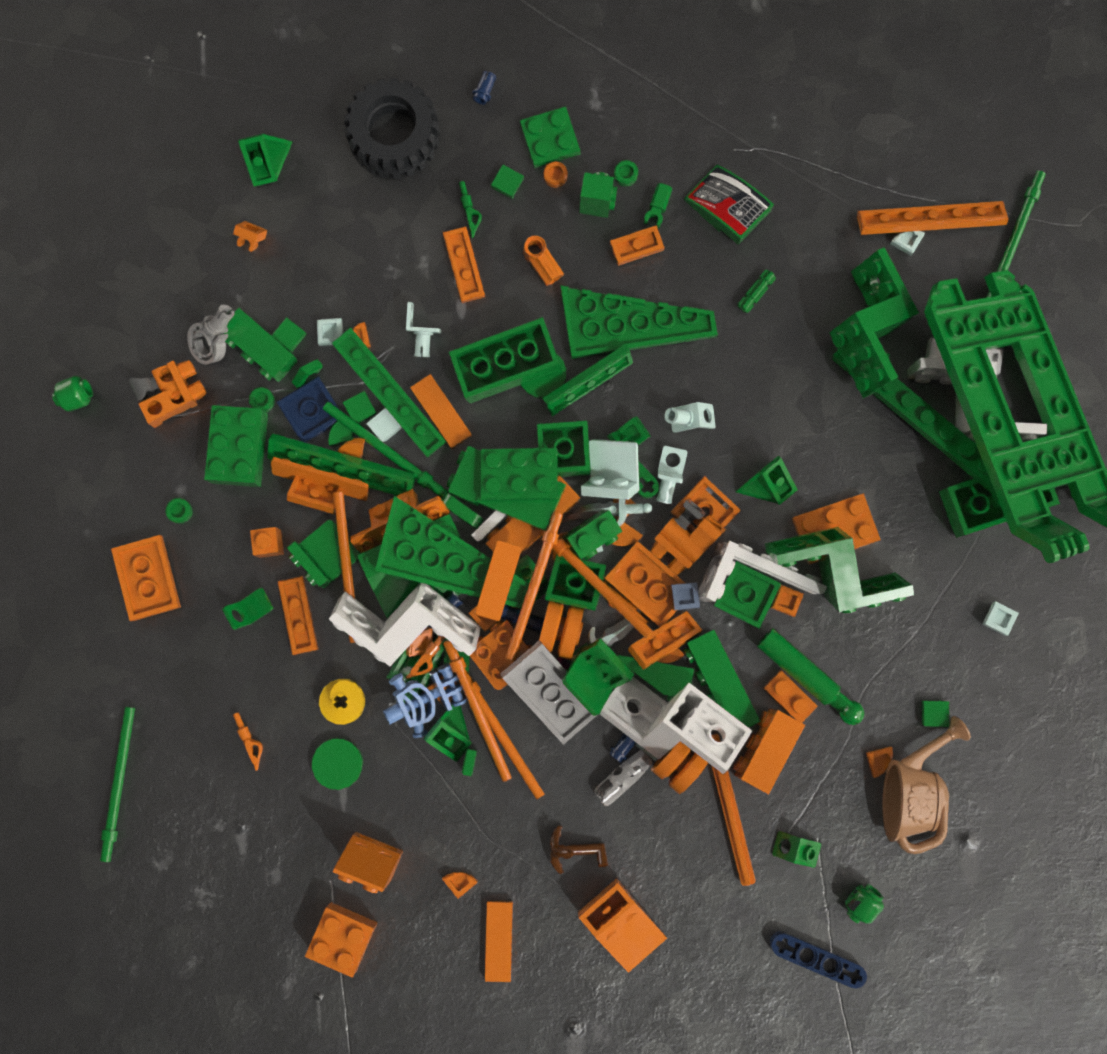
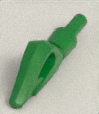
M465 181L459 182L462 194L460 199L465 210L472 239L481 222L482 215L478 210L473 209L471 195L467 193ZM473 215L478 216L476 225L472 222Z

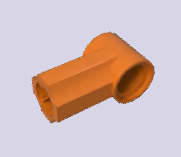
M539 236L529 237L524 244L523 255L531 263L545 286L552 285L564 273L547 249L545 240ZM536 245L541 249V252L532 254L528 248Z

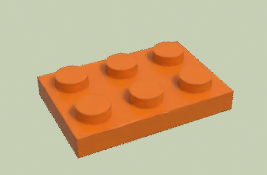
M864 493L792 518L798 536L839 527L853 538L854 549L881 540ZM815 560V561H807V562H808V564L810 565V564H813V563H816V562H819V561H818V560Z
M162 535L111 549L129 621H136L181 608Z
M638 541L604 578L659 628L665 625L677 611H674L671 585L686 584Z

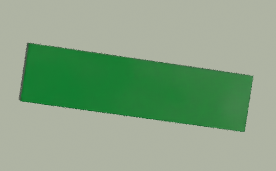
M624 344L542 398L551 416H554L633 364L629 348Z

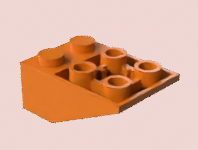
M355 832L334 867L333 873L338 874L337 878L347 883L356 881L363 884L362 888L371 893L383 892L394 876L403 850Z
M617 878L578 911V918L628 973L667 939Z

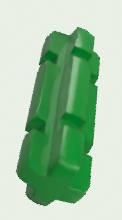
M769 270L763 271L759 276L761 279H757L746 292V298L742 297L738 302L740 310L745 313L751 311L754 307L753 303L756 304L768 290L767 286H771L776 280L773 272Z

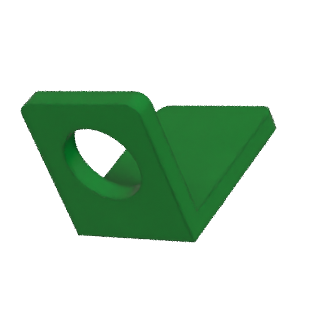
M525 555L518 561L514 574L530 583L536 564L528 555ZM544 575L539 588H543L537 593L535 601L547 592L549 581Z
M259 588L240 602L227 605L222 610L232 629L236 630L253 624L272 611L273 606L264 589ZM232 610H236L241 615V622L234 619Z
M778 831L772 855L794 864L815 868L821 843ZM785 839H788L791 843V848L788 853L784 854L781 850V844Z

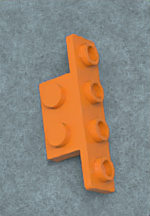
M273 457L271 460L273 475L293 480L287 493V501L335 514L333 493L343 492L346 496L367 501L369 485L359 479L346 478L334 472H325L310 465L304 466L294 463L285 458Z
M413 489L397 496L433 521L450 514L449 509L439 496L419 504L417 494ZM394 498L369 509L371 527L350 537L351 543L360 554L382 544Z

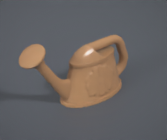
M956 716L951 717L950 727L945 733L901 761L894 759L888 765L883 786L882 809L884 829L890 842L897 841L900 848L907 853L919 854L942 844L946 838L950 797L948 788L938 773L922 770V764L927 757L951 740H970L969 729ZM927 831H936L933 837L916 844L910 843L906 838Z

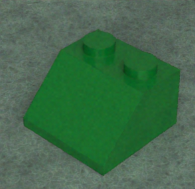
M556 555L545 600L595 611L600 593L563 556L559 557ZM581 560L604 582L606 565Z

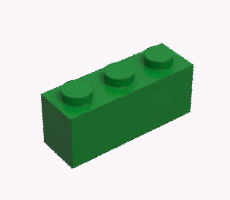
M238 308L234 312L233 318L227 324L228 332L224 333L228 334L225 343L232 349L237 346L243 351L240 354L241 357L251 365L253 362L257 363L261 367L258 371L270 381L274 378L279 383L295 366L298 360L244 311Z

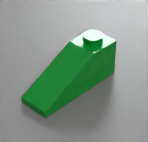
M618 655L620 660L635 675L659 693L668 695L667 701H670L688 683L692 684L694 673L692 668L655 662L643 670L634 658Z

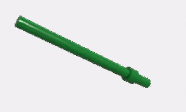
M1036 171L1031 186L1025 192L1023 197L1025 199L997 272L1009 269L1034 203L1038 202L1041 195L1040 188L1046 175L1043 171ZM990 291L986 298L992 297Z
M329 401L324 405L323 410L360 438L365 439L368 444L403 470L416 474L415 479L418 480L417 483L423 488H429L441 498L448 492L447 489L433 480L434 477L431 474L418 469Z
M125 707L106 827L102 829L101 835L103 845L100 861L111 862L113 844L117 841L118 836L116 825L135 708Z

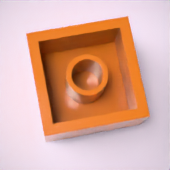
M331 902L325 908L305 957L353 978L378 922Z

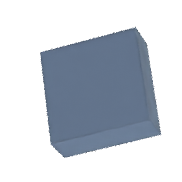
M697 582L671 585L674 611L700 608Z

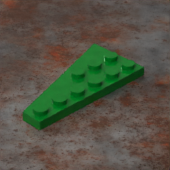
M562 285L560 287L571 359L612 353L624 344L629 350L716 338L718 336L714 311L686 306H672L662 302H648L645 299L609 293H595L585 289H571L568 286Z
M394 496L375 571L480 598L491 558ZM514 574L505 605L522 608L530 583Z

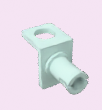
M407 302L406 331L416 334L414 356L430 357V335L441 334V329L413 327L414 304Z
M696 402L675 408L671 407L665 412V420L672 424V431L675 433L695 428H715L712 404ZM704 410L708 413V422L704 418Z
M663 446L657 471V477L661 479L658 497L656 498L657 501L672 504L675 485L683 481L682 474L687 450ZM670 453H676L680 457V463L675 467L668 466L666 463V457Z

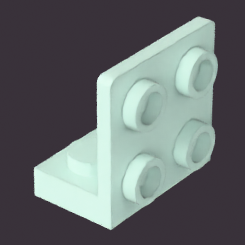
M590 440L591 478L581 486V495L629 500L639 491L638 444L627 441Z

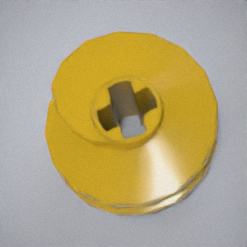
M337 679L323 688L319 698V707L321 713L328 721L338 725L349 724L357 720L363 713L365 695L361 687L350 679ZM346 696L348 700L345 702L348 705L339 707L337 703L340 701L337 698Z

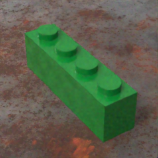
M711 630L685 643L687 649L683 650L690 664L694 662L698 670L695 672L696 678L701 686H706L709 692L707 697L748 728L761 722L715 630Z

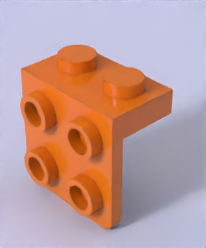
M508 620L496 623L490 628L491 633L486 637L480 636L476 650L470 655L496 690H501L508 685L500 674L514 662L505 658L515 629ZM521 640L515 661L529 649L523 640Z

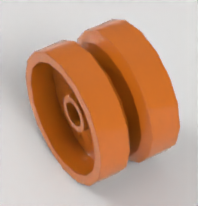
M549 601L539 640L550 653L553 651L555 640H559L558 656L572 660L575 645H578L583 627V622L581 621L585 608L570 605L567 617L565 618L561 617L564 604Z
M680 741L664 756L657 759L651 771L660 779L667 778L673 772L669 779V786L680 795L699 777L708 762Z

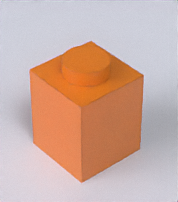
M271 527L250 530L253 556L263 558L284 555L282 532L280 529Z

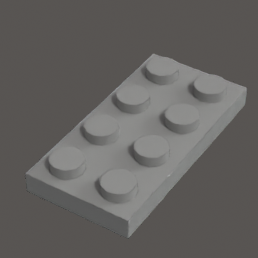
M539 640L500 675L564 745L596 716H593L563 685L562 679L567 671Z

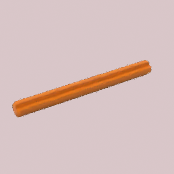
M719 734L711 735L715 741L721 742ZM712 766L742 886H749L754 884L756 879L729 771L727 770L722 774Z

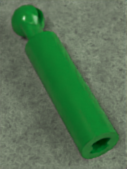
M774 628L768 631L756 647L819 702L823 705L830 704L838 711L844 723L856 725L863 720L865 713L862 705L855 700H849L840 692V685Z

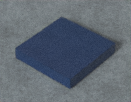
M319 376L277 401L278 406L301 442H309L333 427L337 422L335 418L323 410L324 405L328 401L338 409L339 407Z

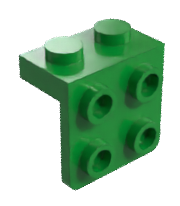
M327 520L300 544L294 541L287 547L292 553L288 557L298 568L302 565L307 571V574H305L306 579L314 587L318 584L319 587L326 588L342 574L337 525L332 520ZM349 540L352 566L359 560L357 555L360 552Z
M600 638L579 650L562 682L593 716L601 713L613 689L631 681L634 674Z

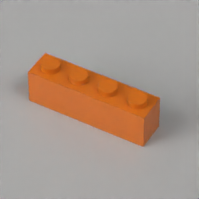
M559 476L558 481L566 484V488L555 512L564 516L580 501V497ZM508 516L505 520L507 524L501 530L497 527L487 536L489 541L486 542V545L494 552L496 542L500 540L522 547L521 555L541 537L540 533L542 530Z

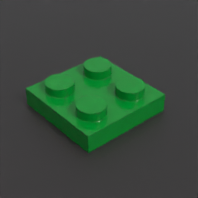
M566 107L520 120V126L534 168L580 155V148Z
M735 561L734 569L724 583V593L720 599H716L713 606L760 629L781 583Z

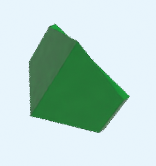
M266 134L239 139L238 142L253 186L277 181L293 141Z
M777 456L740 487L736 493L781 505L798 489L782 458Z
M452 705V710L446 711L423 738L427 743L455 762L460 759L472 744L461 705L456 707Z

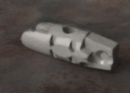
M643 750L638 751L625 760L595 788V795L601 798L600 801L605 807L609 806L641 778L652 765V760Z

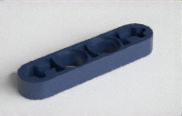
M776 932L770 939L772 951L780 958L851 988H861L866 983V971L854 961L786 932ZM783 938H786L785 942L789 946L794 947V953L787 948H782L779 951L776 942H782ZM803 948H810L813 951V957L810 961L804 962L800 960L799 954ZM828 958H834L837 962V967L832 972H827L823 968L824 961ZM843 963H846L844 968L850 972H854L857 969V973L860 975L859 979L854 978L851 981V978L842 972Z

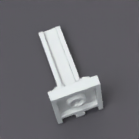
M728 541V543H717L698 589L699 600L703 602H716L717 598L720 599L725 590L723 582L726 575L729 576L735 566L733 559L810 594H823L827 586L821 584V579L816 576L806 574L805 577L798 574V569L793 566L782 567L774 563L775 561L769 555L761 554V556L752 553L753 549L751 547Z

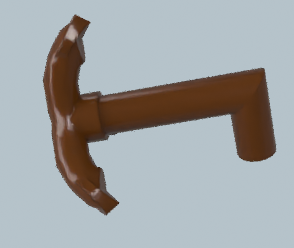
M559 825L555 828L550 838L551 864L559 874L564 873L559 858L570 859L574 855L596 854L598 867L608 866L604 843L559 845L563 826Z

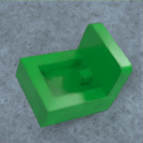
M636 416L607 437L612 441L636 442L639 446L650 438L651 435Z

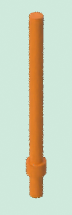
M336 492L333 495L344 592H347L355 599L344 493ZM349 635L350 643H355L353 638Z
M553 512L548 530L544 531L541 540L543 545L505 656L506 659L515 661L552 547L556 545L559 537L557 532L563 517L562 514Z
M542 530L540 535L543 537L544 531ZM558 538L552 550L559 557L563 556L646 639L649 638L653 630L569 549L570 545L564 539Z
M447 640L443 644L450 658L449 665L451 670L456 672L502 781H508L512 776L465 668L467 665L464 658L459 656L458 651Z
M468 674L492 731L534 797L539 799L545 793L480 693V686L476 681L473 682Z

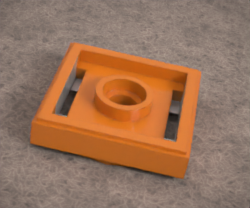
M704 476L670 513L678 519L685 511L683 504L686 500L691 499L698 507H707L710 510L709 515L721 526L725 527L741 510ZM714 493L723 504H720L711 494ZM707 516L695 519L693 523L698 527ZM692 524L687 527L691 533L696 529Z

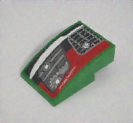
M716 165L684 198L718 232L722 230L737 245L771 212L774 206L768 198L752 185L720 165Z

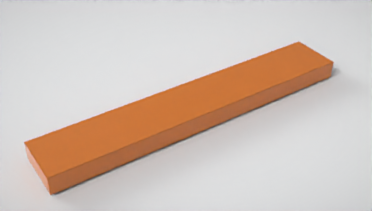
M1003 201L858 211L857 214L861 235L1007 225L1009 219Z

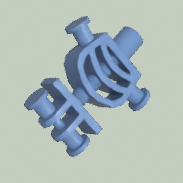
M449 663L437 668L438 672H441L443 675L441 680L436 671L431 670L429 672L435 688L430 691L418 681L411 680L405 683L402 680L403 675L401 673L389 680V684L394 685L397 689L392 693L397 704L383 710L389 725L403 718L409 727L414 728L413 738H421L428 734L427 730H424L423 723L431 721L435 715L434 699L440 697L447 711L452 710L448 697L452 696V705L454 707L460 706L467 701L466 697L462 696L461 684L455 685L454 683L458 677L452 673ZM447 685L450 686V688H448V689H446V690H444V688H443V687H445V686H447ZM413 688H421L424 693L421 694V695H418V694H417L414 690H412V689H413ZM409 692L413 695L414 699L410 700L404 694ZM428 702V708L425 712L424 704Z

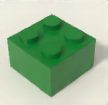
M587 421L537 424L538 447L558 449V477L591 475Z

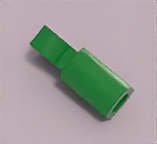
M663 183L657 184L649 206L651 210L644 217L645 225L653 217L657 219V228L661 227L663 221L662 213L666 210L673 190L671 186Z

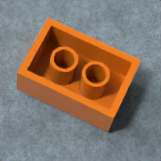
M770 708L768 712L763 711L759 718L761 722L757 723L760 725L756 734L752 733L745 745L748 749L744 757L739 756L733 768L736 770L734 776L768 795L805 727L803 723L783 712Z

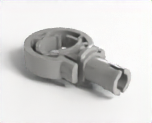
M220 305L215 316H205L202 322L195 323L189 328L187 335L189 350L199 363L207 365L218 362L224 357L226 351L225 341L228 338V334L224 333L228 332L227 324L234 316V310L230 312L232 309L230 306ZM204 336L206 338L208 346H210V352H208L203 345V340L199 339V337Z

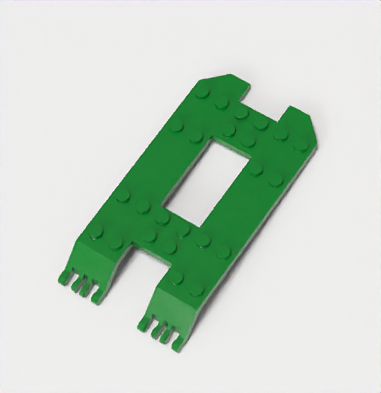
M1008 270L993 272L984 277L992 297L966 301L957 278L939 281L932 286L924 313L1011 534L1040 550L1047 563H1054L1059 559H1066L1075 556L1077 553L1087 552L1089 550V543L1085 533L1053 516L1042 491L1068 484L1079 513L1107 528V469L1033 289L1026 284L1021 286L1014 280L1015 275ZM1012 345L1015 357L1025 377L1043 424H1047L1048 436L1022 442L986 350Z

